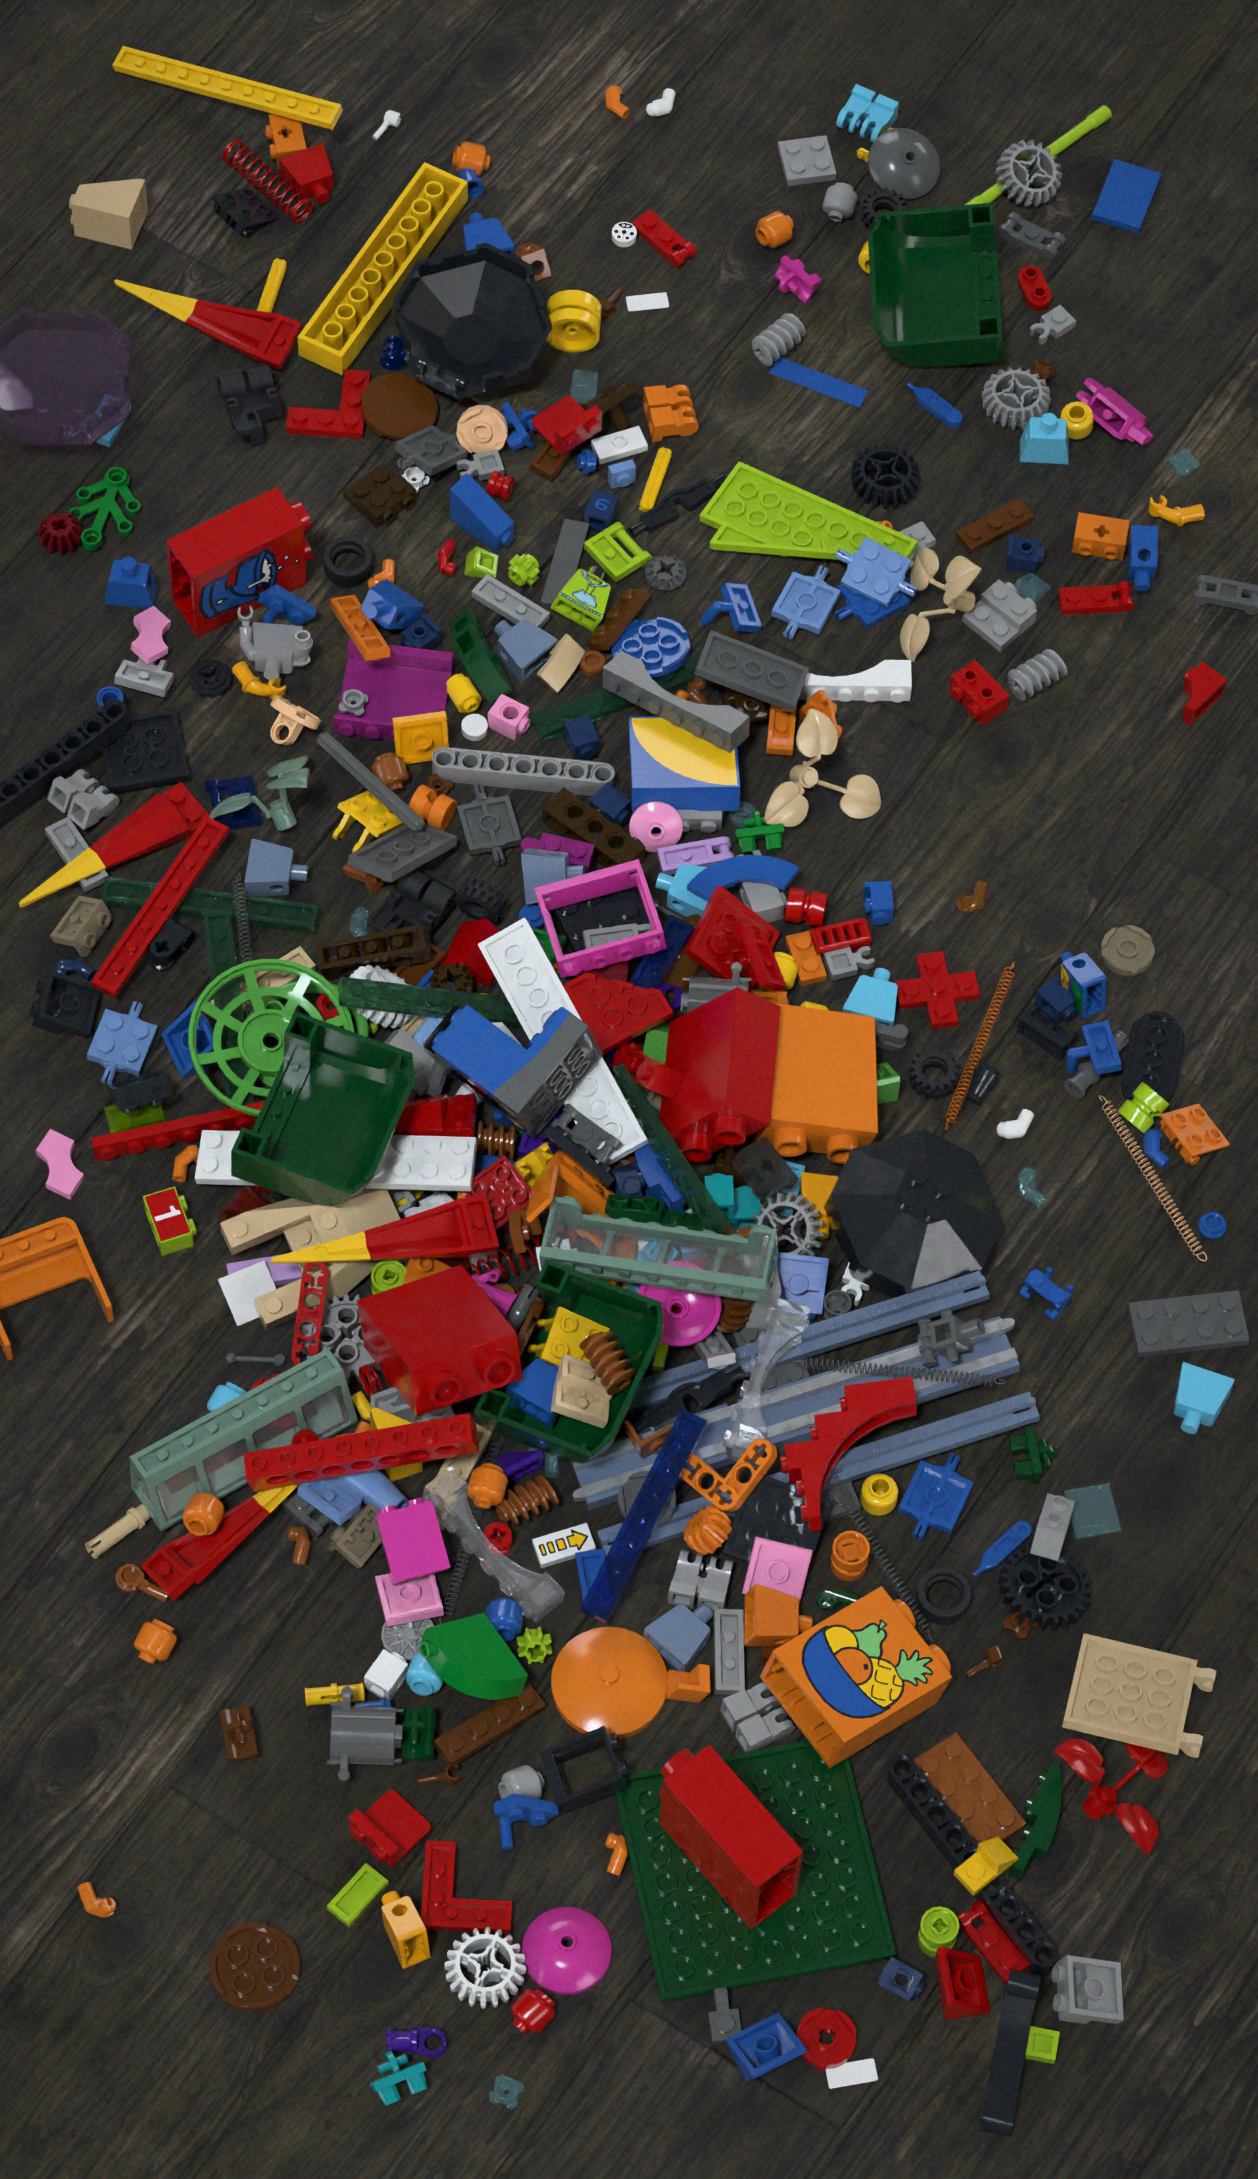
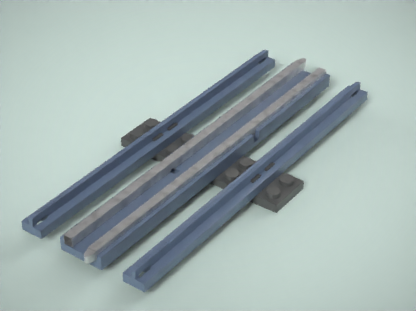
M976 1271L795 1330L791 1329L786 1314H773L767 1329L745 1328L744 1325V1328L732 1332L737 1348L733 1349L736 1363L728 1364L723 1369H708L701 1359L644 1377L626 1415L656 1406L665 1401L668 1395L682 1384L700 1382L720 1370H723L726 1374L738 1366H741L746 1377H749L755 1395L739 1399L736 1404L730 1406L724 1404L686 1416L684 1419L669 1424L656 1432H652L649 1428L638 1434L640 1439L644 1440L672 1425L674 1428V1440L667 1443V1446L660 1452H651L641 1458L628 1437L624 1436L614 1439L606 1452L590 1462L578 1463L570 1461L580 1486L579 1489L574 1491L573 1500L577 1502L585 1501L588 1510L618 1501V1493L621 1486L623 1487L632 1474L640 1471L657 1472L671 1483L684 1480L676 1474L672 1466L675 1455L681 1451H689L698 1455L715 1470L737 1463L749 1445L756 1439L770 1441L776 1446L779 1457L785 1456L784 1444L811 1441L809 1427L814 1426V1415L840 1411L839 1398L844 1397V1386L898 1378L897 1371L893 1378L892 1369L889 1377L887 1376V1369L884 1376L881 1374V1369L877 1376L876 1367L873 1375H871L870 1369L868 1375H866L865 1367L861 1375L860 1365L857 1374H855L854 1367L852 1373H850L848 1365L846 1373L843 1366L841 1372L837 1368L835 1372L830 1370L810 1377L806 1365L802 1369L801 1363L791 1361H801L803 1367V1359L805 1357L814 1356L911 1325L922 1319L939 1316L945 1310L954 1311L989 1300L990 1294L986 1287L985 1277L981 1275L980 1271ZM978 1286V1289L964 1293V1290ZM998 1316L983 1321L985 1333L970 1338L971 1349L958 1353V1360L955 1362H948L947 1357L935 1352L937 1365L924 1367L923 1354L919 1352V1346L922 1343L917 1342L855 1362L856 1371L858 1363L861 1362L862 1372L863 1365L866 1362L867 1371L869 1364H872V1373L875 1363L877 1364V1373L880 1364H882L883 1373L887 1364L888 1375L891 1365H893V1373H895L896 1366L898 1365L899 1375L901 1367L904 1366V1376L908 1366L910 1375L914 1367L915 1377L918 1368H920V1376L922 1375L923 1368H925L926 1377L930 1368L931 1379L934 1369H936L937 1377L941 1369L942 1379L945 1370H947V1379L951 1370L953 1379L957 1371L958 1381L961 1372H963V1379H965L966 1372H968L969 1381L973 1372L974 1382L977 1373H979L980 1381L984 1373L985 1383L988 1374H990V1381H992L994 1374L996 1379L1019 1372L1020 1368L1014 1348H1011L1006 1336V1332L1014 1328L1015 1320L1012 1318L1001 1319ZM919 1371L916 1379H914V1373H912L916 1405L979 1385L978 1377L976 1384H973V1375L970 1384H968L967 1377L965 1384L962 1383V1375L958 1384L957 1375L954 1383H952L951 1375L947 1383L946 1373L943 1382H941L940 1375L936 1382L935 1373L932 1381L930 1380V1372L927 1380H925L924 1373L921 1380L919 1379ZM1029 1391L847 1450L831 1470V1472L834 1470L835 1472L828 1479L838 1475L830 1483L841 1480L833 1488L844 1484L836 1493L847 1489L839 1497L850 1494L841 1502L850 1498L852 1500L845 1505L840 1503L842 1498H837L839 1494L834 1493L836 1489H831L834 1484L829 1485L830 1480H827L822 1496L832 1499L825 1522L849 1515L850 1512H846L848 1507L844 1508L843 1505L848 1506L855 1503L847 1510L850 1511L858 1507L851 1514L861 1511V1505L851 1481L1037 1422L1040 1419V1415L1036 1408L1035 1398L1031 1396ZM1025 1408H1028V1409H1029V1410H1026V1411H1023V1412L1014 1414L1015 1411H1018V1410H1021V1409H1025ZM759 1448L758 1452L761 1455L766 1453L764 1448ZM685 1459L683 1461L684 1469L694 1473L698 1471V1469L690 1465L689 1460ZM782 1471L768 1476L789 1484L788 1474L782 1473ZM723 1491L717 1492V1494L725 1498V1503L730 1504L732 1502L730 1494ZM701 1497L676 1505L670 1521L654 1528L632 1527L627 1522H623L598 1530L597 1536L602 1549H604L606 1561L684 1536L683 1530L688 1526L687 1521L691 1520L693 1514H697L703 1506L707 1507L712 1503L705 1497ZM736 1511L725 1513L730 1520H733ZM624 1538V1541L608 1545L610 1542Z

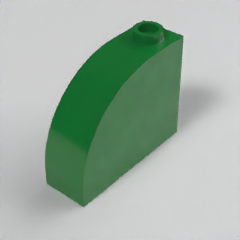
M485 1613L428 1627L424 1631L419 1645L421 1655L428 1661L436 1674L454 1689L469 1696L488 1700H501L521 1695L528 1674Z

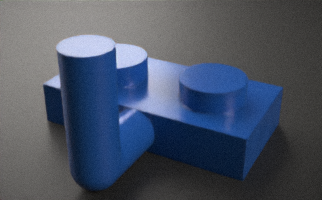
M725 583L721 588L725 601H714L700 619L701 623L708 626L719 611L729 612L735 631L757 633L762 625L748 585Z
M277 584L261 592L258 600L259 603L269 609L264 614L263 623L273 624L274 619L281 615L289 620V622L300 626L314 618L317 609Z
M1109 1021L1082 1025L1081 1032L1085 1046L1067 1050L1066 1071L1069 1074L1076 1073L1077 1058L1089 1056L1094 1075L1122 1070V1063Z
M514 1793L495 1802V1815L500 1816L499 1826L502 1849L511 1850L514 1848L511 1823L521 1820L530 1822L532 1826L544 1825L547 1823V1820L559 1815L557 1804Z

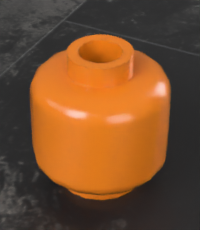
M465 141L460 146L455 147L452 165L456 167L458 173L465 168H471L480 176L483 170H488L490 155H486L484 145Z
M774 211L758 221L755 233L763 246L776 248L792 238L794 224L788 215H784L780 211Z
M485 1463L472 1471L467 1488L469 1498L474 1501L476 1506L484 1509L500 1504L507 1487V1476L503 1473L501 1467L494 1464Z
M200 1492L194 1494L183 1511L182 1520L189 1532L197 1536L212 1534L218 1528L224 1515L223 1504L211 1493Z
M153 1619L152 1622H145L134 1641L135 1649L140 1652L138 1657L153 1665L156 1660L166 1661L177 1641V1637L173 1633L174 1628L156 1619Z

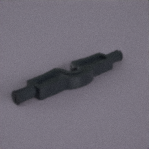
M723 473L711 481L706 477L688 488L669 492L662 498L659 505L640 515V522L628 528L629 534L635 537L645 530L648 533H652L676 521L679 517V512L675 507L676 504L682 505L688 511H694L715 495L717 489L727 477Z
M738 1366L726 1374L723 1370H720L700 1382L682 1384L675 1388L665 1401L643 1412L644 1419L636 1422L632 1427L637 1434L649 1428L652 1432H656L669 1424L682 1420L687 1416V1409L683 1403L685 1399H691L697 1407L704 1408L718 1397L731 1391L732 1383L746 1377V1374L742 1367Z

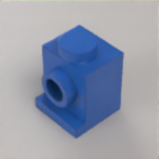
M891 881L864 882L862 897L865 913H870V924L883 925L892 923L894 906Z

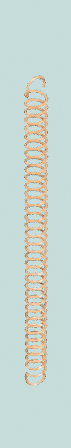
M1104 1098V1100L1106 1101L1105 1104H1110V1103H1111V1101H1107V1100ZM1104 1104L1102 1106V1110H1105V1114H1107V1118H1109L1108 1115L1114 1113L1117 1109H1113L1109 1113H1106V1110H1110L1111 1108L1107 1107L1106 1109H1103V1107L1105 1106ZM1116 1113L1109 1119L1110 1122L1114 1124L1115 1122L1120 1121L1122 1117H1118L1114 1120V1122H1112L1111 1119L1119 1115V1113ZM1121 1121L1116 1126H1114L1115 1130L1116 1127L1121 1126L1124 1123V1121ZM1124 1125L1119 1130H1116L1118 1131L1117 1134L1120 1135V1138L1122 1135L1129 1132V1129L1123 1131L1121 1134H1119V1131L1125 1129L1127 1125ZM1130 1134L1126 1135L1124 1138L1121 1139H1123V1143L1127 1144L1133 1141L1134 1137L1130 1138L1127 1142H1124V1139L1129 1138L1131 1136ZM1133 1142L1129 1146H1126L1125 1144V1147H1128V1151H1131L1130 1154L1133 1156V1159L1136 1160V1163L1138 1159H1141L1145 1156V1154H1141L1137 1159L1134 1158V1156L1140 1154L1142 1150L1137 1151L1135 1154H1132V1151L1137 1150L1140 1146H1136L1132 1150H1129V1147L1136 1145L1137 1142ZM1147 1158L1137 1163L1138 1167L1141 1168V1172L1144 1173L1153 1168V1166H1150L1145 1171H1142V1168L1148 1166L1150 1162L1145 1163L1142 1167L1139 1164L1147 1161ZM1155 1170L1151 1171L1147 1175L1143 1173V1175L1146 1176V1180H1149L1148 1183L1151 1184V1188H1153V1184H1156L1160 1181V1179H1157L1153 1183H1150V1180L1155 1179L1158 1175H1154L1150 1179H1147V1176L1154 1174ZM1159 1183L1155 1188H1153L1154 1192L1155 1189L1161 1187L1163 1183ZM1162 1187L1155 1193L1156 1196L1159 1197V1201H1162L1161 1204L1164 1205V1209H1167L1169 1217H1171V1213L1176 1212L1179 1208H1175L1171 1212H1168V1209L1175 1207L1176 1204H1172L1168 1208H1165L1166 1205L1173 1202V1199L1169 1200L1166 1204H1163V1201L1169 1199L1171 1195H1168L1163 1200H1160V1197L1165 1196L1168 1193V1191H1165L1160 1196H1158L1157 1194L1159 1192H1162L1166 1188ZM1178 1212L1173 1217H1171L1172 1221L1173 1218L1179 1216L1181 1212ZM1181 1216L1176 1221H1173L1175 1222L1174 1225L1177 1226V1230H1180V1234H1183L1182 1238H1184V1234H1187L1192 1230L1188 1229L1184 1233H1181V1230H1184L1187 1227H1189L1188 1224L1182 1227L1181 1229H1178L1179 1226L1186 1223V1220H1184L1179 1225H1176V1222L1182 1220L1184 1216ZM1191 1233L1184 1238L1185 1242L1188 1243L1187 1246L1190 1247V1251H1193V1255H1197L1198 1257V1255L1204 1253V1255L1206 1256L1205 1252L1194 1254L1195 1251L1202 1248V1245L1195 1248V1250L1191 1249L1192 1247L1198 1245L1199 1241L1195 1242L1192 1246H1189V1243L1195 1241L1197 1237L1192 1238L1189 1242L1186 1241V1239L1192 1237L1194 1233Z

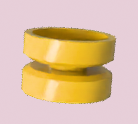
M565 290L552 295L547 301L546 314L553 327L550 345L565 352L576 353L595 347L600 336L602 305L599 300L590 293L580 290Z

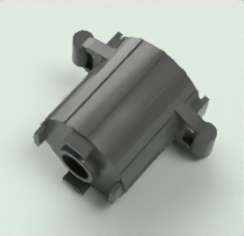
M738 962L733 963L731 966L732 980L703 977L683 978V982H689V992H683L681 995L680 1012L687 1014L736 987L748 992V983H751L752 978L739 977L742 965Z
M349 1686L343 1687L341 1691L343 1702H330V1708H332L330 1761H327V1766L340 1767L338 1779L341 1783H347L350 1780L349 1764H402V1759H395V1748H403V1725L396 1724V1714H404V1709H396V1707L351 1706L353 1690Z

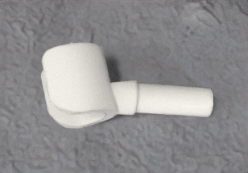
M388 110L385 113L384 122L372 137L378 140L384 131L388 129L389 125L397 128L401 122L400 113Z

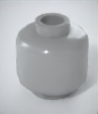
M841 182L835 183V185L828 187L822 209L830 220L842 222L843 219L852 217L858 196L852 186Z
M522 1765L502 1775L501 1782L498 1785L499 1794L502 1799L513 1793L540 1799L542 1788L544 1787V1779L541 1773L535 1771L531 1766Z

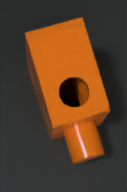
M755 1584L745 1594L744 1646L777 1647V1644H784L785 1641H790L798 1636L799 1633L812 1628V1617L799 1615V1601L796 1597L759 1584Z

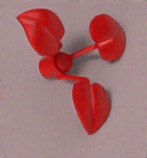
M1070 1739L1062 1743L1054 1753L1062 1757L1079 1776L1088 1782L1094 1783L1092 1789L1088 1792L1089 1797L1082 1805L1085 1813L1093 1820H1100L1105 1814L1110 1816L1116 1811L1121 1824L1147 1855L1152 1850L1159 1834L1157 1822L1140 1805H1133L1131 1807L1128 1802L1115 1805L1117 1800L1115 1792L1141 1768L1152 1779H1159L1164 1776L1168 1770V1762L1165 1755L1158 1750L1127 1743L1126 1748L1129 1756L1138 1764L1112 1788L1108 1786L1099 1787L1105 1774L1104 1768L1101 1767L1103 1758L1100 1752L1091 1743L1083 1739Z

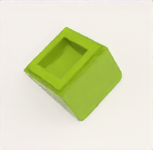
M476 546L467 554L464 575L484 578L488 574L495 578L499 556Z

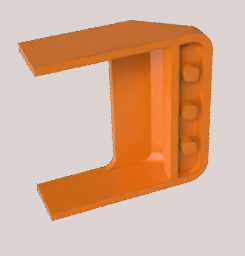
M558 1151L548 1161L532 1186L526 1220L531 1222L546 1207L550 1209L553 1197L561 1198L563 1196L575 1198L581 1205L583 1214H601L606 1218H611L605 1213V1206L608 1195H615V1193L609 1188L605 1189L598 1179L588 1173L569 1155ZM575 1231L582 1240H588L593 1244L601 1255L607 1236ZM614 1238L608 1256L634 1260L637 1240ZM607 1279L608 1283L616 1285L619 1282L617 1280Z
M67 1217L57 1218L0 1239V1310L78 1280L86 1279L91 1282L108 1323L114 1321L112 1305L77 1225L72 1219ZM0 1321V1344L7 1361L13 1359L11 1345Z

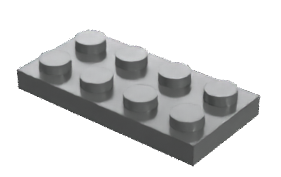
M710 630L694 675L793 713L809 668Z
M426 823L423 829L417 832H413L404 824L350 854L348 865L359 869L363 873L377 876L382 881L393 882L457 846V836Z
M1239 1290L1128 1303L1127 1308L1138 1358L1249 1344V1335Z

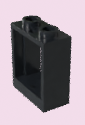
M605 1726L540 1752L556 1804L565 1814L630 1787L627 1776L631 1775L626 1760L620 1757L618 1750L622 1749L619 1737L615 1732L611 1733ZM605 1745L615 1776L571 1794L561 1763Z

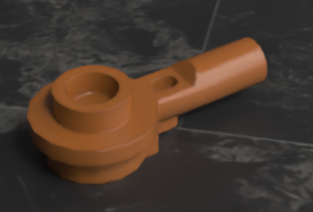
M126 1564L117 1570L115 1582L122 1591L135 1592L141 1590L164 1603L169 1599V1596L159 1586L144 1579V1573L138 1566Z

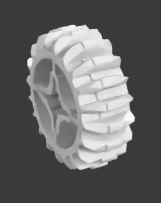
M360 966L349 977L344 991L347 995L346 1000L351 1003V1008L357 1010V1014L366 1017V1020L373 1021L375 1025L379 1023L385 1028L388 1025L391 1028L403 1027L413 1017L418 1003L416 999L417 994L412 991L411 985L405 983V979H401L397 976V973L393 974L388 969L383 970L379 966Z
M488 1926L485 1928V1934H480L477 1928L473 1929V1937L464 1932L462 1934L463 1943L455 1940L453 1942L455 1950L447 1952L449 1961L445 1962V1970L449 1972L446 1974V1981L453 1982L450 1985L451 1991H460L458 1994L460 2001L469 1997V2005L471 2007L476 2003V2000L480 2001L482 2009L486 2008L487 2001H491L492 2006L496 2008L499 1998L507 2003L509 2001L508 1993L516 1995L518 1993L516 1985H523L524 1978L521 1975L526 1973V1966L522 1964L525 1962V1955L519 1953V1943L511 1945L513 1940L511 1935L502 1939V1931L500 1929L496 1931L495 1935H491V1930ZM486 1948L481 1954L472 1953L475 1950ZM497 1951L508 1960L510 1970L503 1968V1964L497 1962ZM490 1959V1969L488 1968V1971H483L481 1976V1966L483 1967L484 1964H488ZM461 1966L467 1967L468 1971L475 1975L474 1984L470 1983L463 1976L460 1969ZM489 1982H499L495 1986L485 1987Z

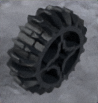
M887 443L883 448H879L877 444L873 450L866 448L864 454L859 453L857 460L852 465L850 478L853 490H856L857 497H863L865 503L872 501L874 508L878 504H881L884 510L890 504L896 508L898 502L905 505L907 499H912L914 492L919 487L920 474L918 463L914 462L913 455L907 456L906 449L898 451L897 445L893 449L889 448ZM898 471H900L903 474L905 479L900 476L901 474L898 473ZM866 474H868L869 476H871L870 479H872L873 482L868 479V477L866 476Z

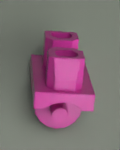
M788 256L781 257L780 267L774 275L780 282L779 290L783 293L791 291L805 304L810 302L813 293L819 289L822 281L817 274L809 275L804 271V263L799 259L791 260Z

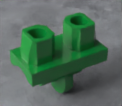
M753 810L752 818L743 819L744 827H753L736 829L735 834H733L734 843H738L743 855L753 854L752 852L756 850L755 840L763 839L765 840L766 852H774L781 849L784 825L782 823L761 826L766 825L764 817H760L759 810Z

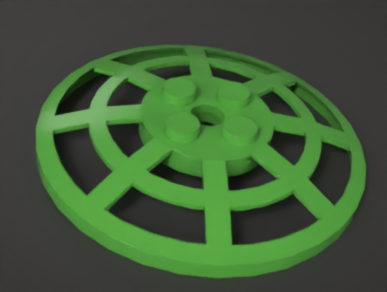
M281 959L248 961L223 972L205 988L191 1014L188 1029V1047L191 1061L198 1077L217 1099L229 1107L248 1115L259 1116L261 1110L248 1108L241 1104L248 1093L263 1097L268 1096L270 1089L259 1088L253 1085L260 1074L277 1076L284 1060V1033L298 1005L313 1018L338 1027L343 1026L344 1029L354 1032L351 1014L336 988L312 969L296 962ZM281 971L294 974L300 978L293 991L278 987L259 988L255 972ZM244 975L248 991L234 998L225 1006L223 1011L208 1002L223 985ZM310 982L329 997L336 1007L339 1016L324 1021L318 1010L303 997ZM262 997H280L288 1001L282 1011L265 1009ZM251 1000L254 1013L243 1023L230 1016L240 1005ZM204 1012L217 1020L213 1032L214 1052L198 1054L196 1032L200 1016ZM224 1025L238 1033L237 1047L222 1050L221 1035ZM273 1036L278 1040L279 1044L274 1048H268L263 1044V1039ZM241 1058L250 1068L245 1078L241 1080L236 1076L226 1061ZM218 1063L224 1075L234 1085L239 1087L232 1099L225 1096L212 1084L205 1074L202 1065Z

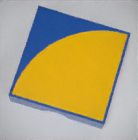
M629 716L628 748L629 766L631 767L632 812L641 805L652 801L668 803L676 810L739 811L740 780L737 747L729 753L659 716Z

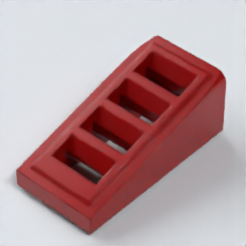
M865 918L813 928L809 931L816 955L850 947L852 952H856L861 947L869 946L872 941ZM833 935L837 936L838 942H835ZM822 936H826L828 944H824Z

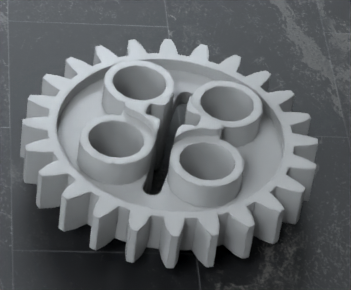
M345 1294L343 1301H339L336 1295L333 1296L332 1304H329L326 1300L324 1301L318 1353L327 1348L331 1353L336 1350L333 1356L342 1367L347 1383L350 1382L351 1376H355L358 1382H360L359 1367L365 1364L373 1367L375 1360L365 1349L363 1340L360 1339L362 1337L361 1325L358 1326L360 1324L357 1300H360L359 1295H356L353 1301H349L348 1294ZM343 1317L353 1318V1321L350 1323H343L340 1320ZM307 1322L309 1325H302V1332L304 1333L303 1336L310 1337L316 1332V1327L313 1323ZM327 1335L334 1338L330 1342L320 1340L323 1336ZM301 1341V1343L306 1344L302 1347L303 1354H308L309 1344L315 1346V1342L305 1343ZM346 1353L354 1355L350 1360H343L341 1358ZM376 1363L375 1369L380 1371L381 1368Z

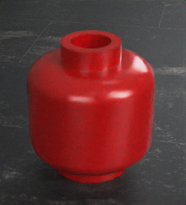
M539 1988L535 1991L527 1989L511 2006V2012L515 2016L512 2023L523 2033H526L528 2030L533 2033H540L555 2016L553 2008L555 2003Z

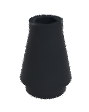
M980 1063L978 1067H975L969 1090L965 1097L966 1100L974 1105H980L982 1100L999 1081V1071L986 1063Z

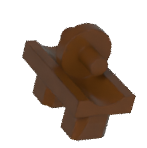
M249 1705L236 1709L219 1710L229 1762H239L258 1757Z

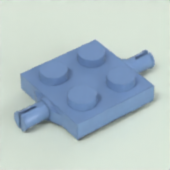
M867 537L864 538L861 546L853 555L841 548L835 554L834 558L848 564L847 571L841 580V585L885 607H888L893 596L899 591L914 597L918 590V587L905 581V574L912 560Z
M819 566L814 577L792 572L771 616L788 623L787 628L783 632L784 637L787 638L789 635V639H793L798 628L820 634L841 590L824 582L825 577L829 573L827 567L823 570L824 566Z
M137 1001L132 1002L128 1015L105 1009L87 1053L88 1060L100 1063L106 1068L101 1078V1082L106 1084V1081L107 1085L112 1084L116 1072L140 1075L158 1027L138 1018L143 1008L140 1002L138 1006Z

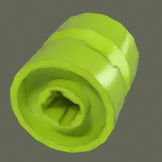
M1141 1082L1132 1093L1133 1099L1126 1100L1117 1112L1145 1134L1154 1124L1153 1117L1160 1116L1170 1104L1149 1086Z
M383 1260L377 1263L371 1273L372 1295L401 1286L406 1273V1268L403 1264L396 1260Z
M940 1906L933 1907L925 1912L921 1919L917 1938L918 1945L923 1953L935 1958L938 1948H955L959 1930V1921L955 1913L948 1908Z

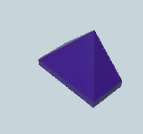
M540 1450L501 1453L496 1465L503 1469V1473L508 1479V1486L542 1468L543 1454Z

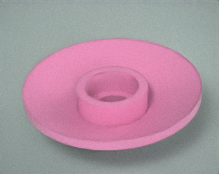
M652 801L641 805L634 811L629 822V831L631 837H636L643 843L646 851L657 852V848L673 846L679 841L683 831V823L679 812L673 806L661 801ZM654 827H659L661 832L654 834L651 830Z

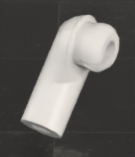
M669 88L665 89L662 99L649 103L646 107L648 115L662 116L669 114L673 108L675 91Z
M1023 1109L1017 1120L999 1123L996 1128L997 1134L1006 1139L1023 1137L1029 1128L1034 1114L1027 1109Z

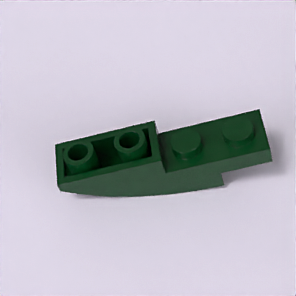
M467 609L449 624L453 633V637L450 639L469 675L487 701L493 706L501 694L507 696L513 690L497 654L490 649L475 613Z
M622 1193L609 1194L605 1206V1213L613 1219L628 1218L634 1222H656L661 1226H683L689 1230L701 1232L703 1230H711L717 1233L719 1226V1216H712L708 1213H684L676 1209L666 1211L664 1210V1200H657L654 1197L638 1198L629 1197Z
M1053 1762L1049 1771L1043 1769L1036 1784L1040 1786L1037 1794L1031 1793L1023 1808L1027 1811L1025 1822L1028 1823L1021 1837L1025 1842L1021 1850L1018 1848L1014 1849L1013 1853L1018 1857V1860L1012 1864L1010 1876L1021 1881L1033 1857L1043 1862L1045 1861L1055 1835L1062 1798L1059 1764Z

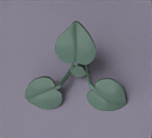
M308 755L282 761L268 770L267 774L269 777L278 775V779L269 782L266 787L268 790L278 789L280 799L269 804L271 807L269 810L256 796H251V793L248 792L224 799L214 807L209 817L214 819L219 815L234 812L246 807L250 803H255L265 813L267 819L272 817L278 831L294 826L297 821L287 800L285 788H307L310 771L308 768H300L307 763Z

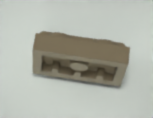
M78 896L50 937L54 943L75 947L80 956L87 957L114 917L103 900Z
M371 1503L361 1505L359 1512L349 1518L344 1527L340 1525L330 1535L332 1541L327 1548L330 1551L337 1550L357 1569L361 1568L381 1543L378 1525L374 1521V1517L380 1514L379 1510Z

